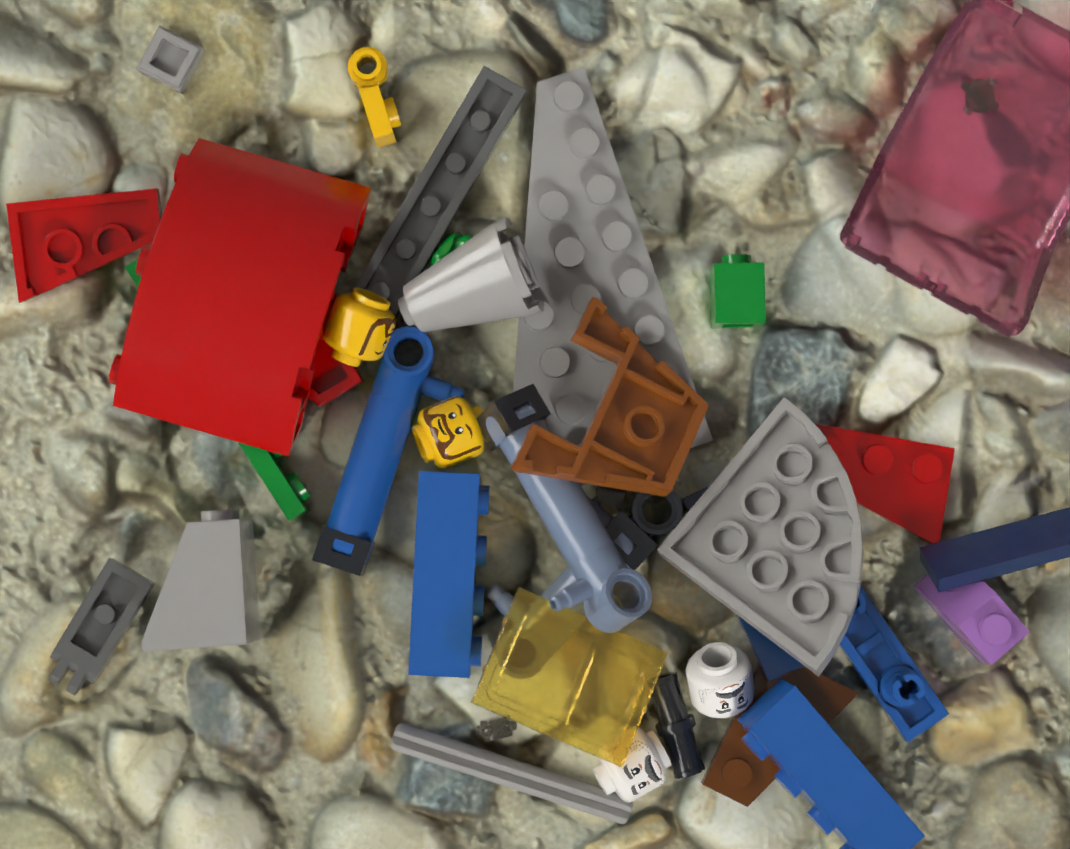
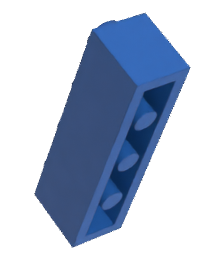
M419 471L408 675L470 678L471 666L481 667L482 636H473L474 616H483L485 586H476L475 581L476 565L486 566L487 536L478 535L479 515L489 514L490 485H480V474Z
M780 678L736 719L747 732L741 738L742 741L761 761L768 756L780 769L774 775L776 780L793 798H796L800 793L812 806L806 812L810 819L826 835L834 831L844 844L839 849H912L925 837L796 686Z

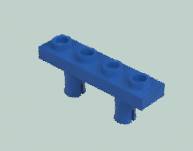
M860 586L856 608L839 647L903 740L910 742L949 715V713L862 586Z

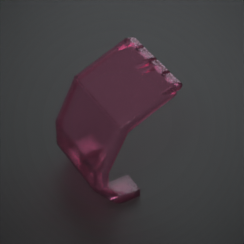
M966 0L925 67L881 147L840 232V240L845 245V249L874 265L881 264L886 267L885 271L920 290L924 288L930 291L931 296L965 315L969 313L974 315L976 321L1009 338L1010 336L1020 334L1027 325L1053 250L1070 220V30L1014 0Z

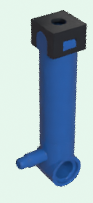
M405 326L392 332L369 394L326 526L322 528L312 558L313 561L358 576L365 574L375 544L373 541L422 395L440 401L454 396L464 398V389L455 387L450 382L429 376L435 362V350L426 333L421 332L416 327ZM415 341L423 347V357L420 362L410 367L399 364L396 359L398 347L404 342Z

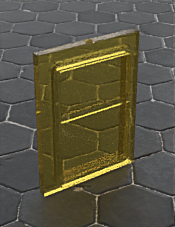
M519 587L506 617L502 620L501 630L489 659L482 668V676L470 703L618 767H623L642 717L647 711V704L668 653L620 631L614 633L602 632L595 628L586 616L568 608L555 611L551 608L549 600Z

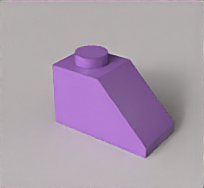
M926 574L913 586L980 663L993 665L1030 633L1000 596L984 581L938 592L930 576Z

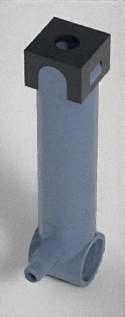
M531 384L494 400L476 419L491 451L501 447L510 465H512L530 426L534 423L548 430L544 420L551 413L535 385ZM515 472L577 580L550 597L549 604L551 608L555 611H561L564 608H571L584 601V611L589 622L598 630L607 633L622 630L648 611L652 602V591L648 581L642 574L627 567L580 483ZM613 594L619 598L623 607L617 604Z

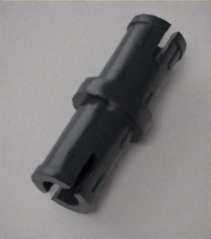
M677 672L661 674L646 680L659 722L655 725L658 736H663L671 760L674 778H686L701 773L702 770H705V765L698 750L693 731L696 722L693 714H688L680 690Z

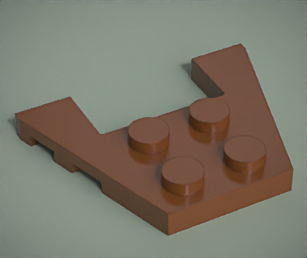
M592 297L570 341L615 363L616 369L579 447L533 423L528 429L510 469L519 473L666 497L676 483L709 404L663 360L660 363L656 361L638 343L640 338L629 327L625 326L622 328L606 313L608 307L599 299Z

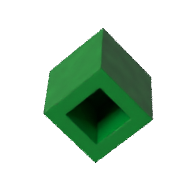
M748 254L722 256V263H714L710 268L711 329L762 327L766 323L764 262L752 263V257Z

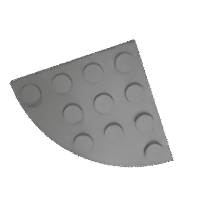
M785 397L657 548L660 557L818 677L835 655L847 632L856 608L862 581L864 558L862 525L856 497L846 470L828 444L824 434L804 412Z

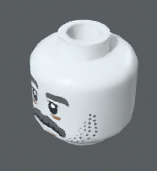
M723 642L710 643L696 651L688 660L686 677L692 705L701 714L711 718H728L743 712L751 704L755 691L752 666L748 655L740 648Z
M633 726L599 745L597 757L600 765L592 770L607 796L616 792L623 801L630 803L662 786L667 779L666 768L672 764L662 743L653 730L645 733L641 728Z

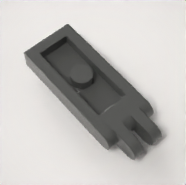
M109 558L54 648L50 658L58 663L48 680L58 686L68 670H72L75 674L67 685L66 691L74 696L79 692L86 679L94 684L102 674L156 583L116 559Z

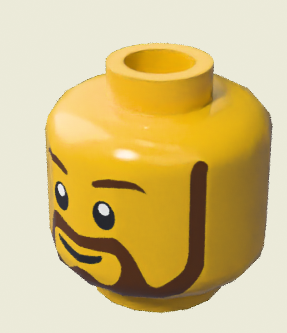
M357 287L353 288L351 293L338 295L334 300L324 326L323 339L333 348L331 356L344 364L359 367L361 361H376L380 359L396 325L395 315L389 310L391 303L374 292Z
M454 396L421 410L417 418L418 424L412 426V433L423 460L426 463L433 461L439 468L447 469L482 454L484 438L476 419L483 412L482 408L479 405L471 407L463 397Z

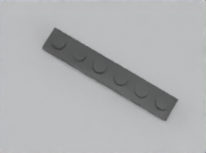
M483 66L354 286V288L369 290L387 299L391 303L389 310L395 315V318L400 313L398 299L404 297L403 286L425 270L527 95L525 88L486 66Z

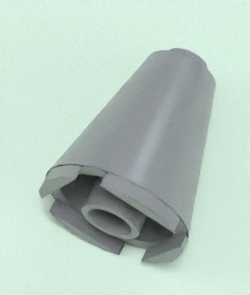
M504 217L495 221L403 286L404 297L398 299V305L409 327L416 324L421 332H429L534 316L544 312L543 299L533 302L531 290L539 288V284L519 235L509 238L504 230L512 225L510 219Z

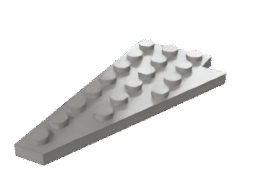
M581 67L537 82L524 248L539 284V288L531 290L533 302L543 299L544 312L534 316L519 318L513 392L534 384L551 413L544 420L548 430L580 447L616 369L615 363L570 341L592 297L599 299L608 307L606 313L622 328L625 326L629 327L640 338L638 343L656 361L660 363L663 360L695 392L696 389L585 68ZM705 416L691 448L713 441Z

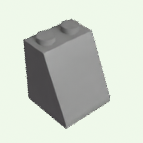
M215 510L201 512V522H188L186 524L144 633L142 652L246 645L260 640L253 520L239 519V511Z

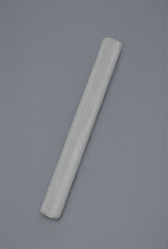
M404 723L397 725L392 737L391 748L394 751L607 820L626 824L632 811L633 802L623 801L616 792L607 796L602 787Z

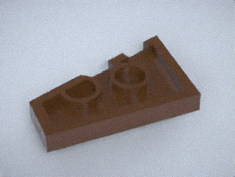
M758 664L753 674L755 691L753 700L747 709L780 679L777 678L768 683L760 664ZM805 666L780 677L796 686L828 724L859 694L821 674L818 677ZM744 710L732 717L701 783L748 807L776 779L774 775L780 769L768 756L761 761L742 741L741 738L747 732L736 719L746 711Z

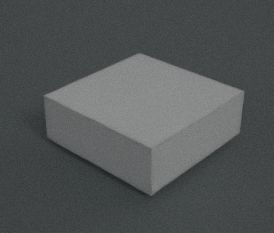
M159 25L136 69L139 73L183 95L205 54V50L203 47Z

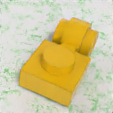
M373 47L359 48L352 53L348 60V73L352 82L359 88L376 145L380 148L396 143L392 128L402 125L393 97L383 100L379 88L385 83L389 73L385 56ZM365 64L376 65V69L370 74L360 72Z

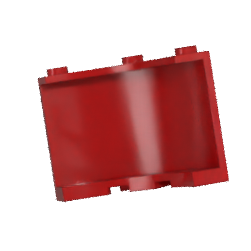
M198 138L189 155L183 153L180 155L174 172L175 185L164 209L152 245H144L138 257L136 274L142 277L132 308L122 354L115 356L109 372L108 382L116 385L113 406L289 457L302 428L315 373L311 366L319 340H324V326L336 298L334 289L340 271L346 272L356 243L363 230L371 188Z

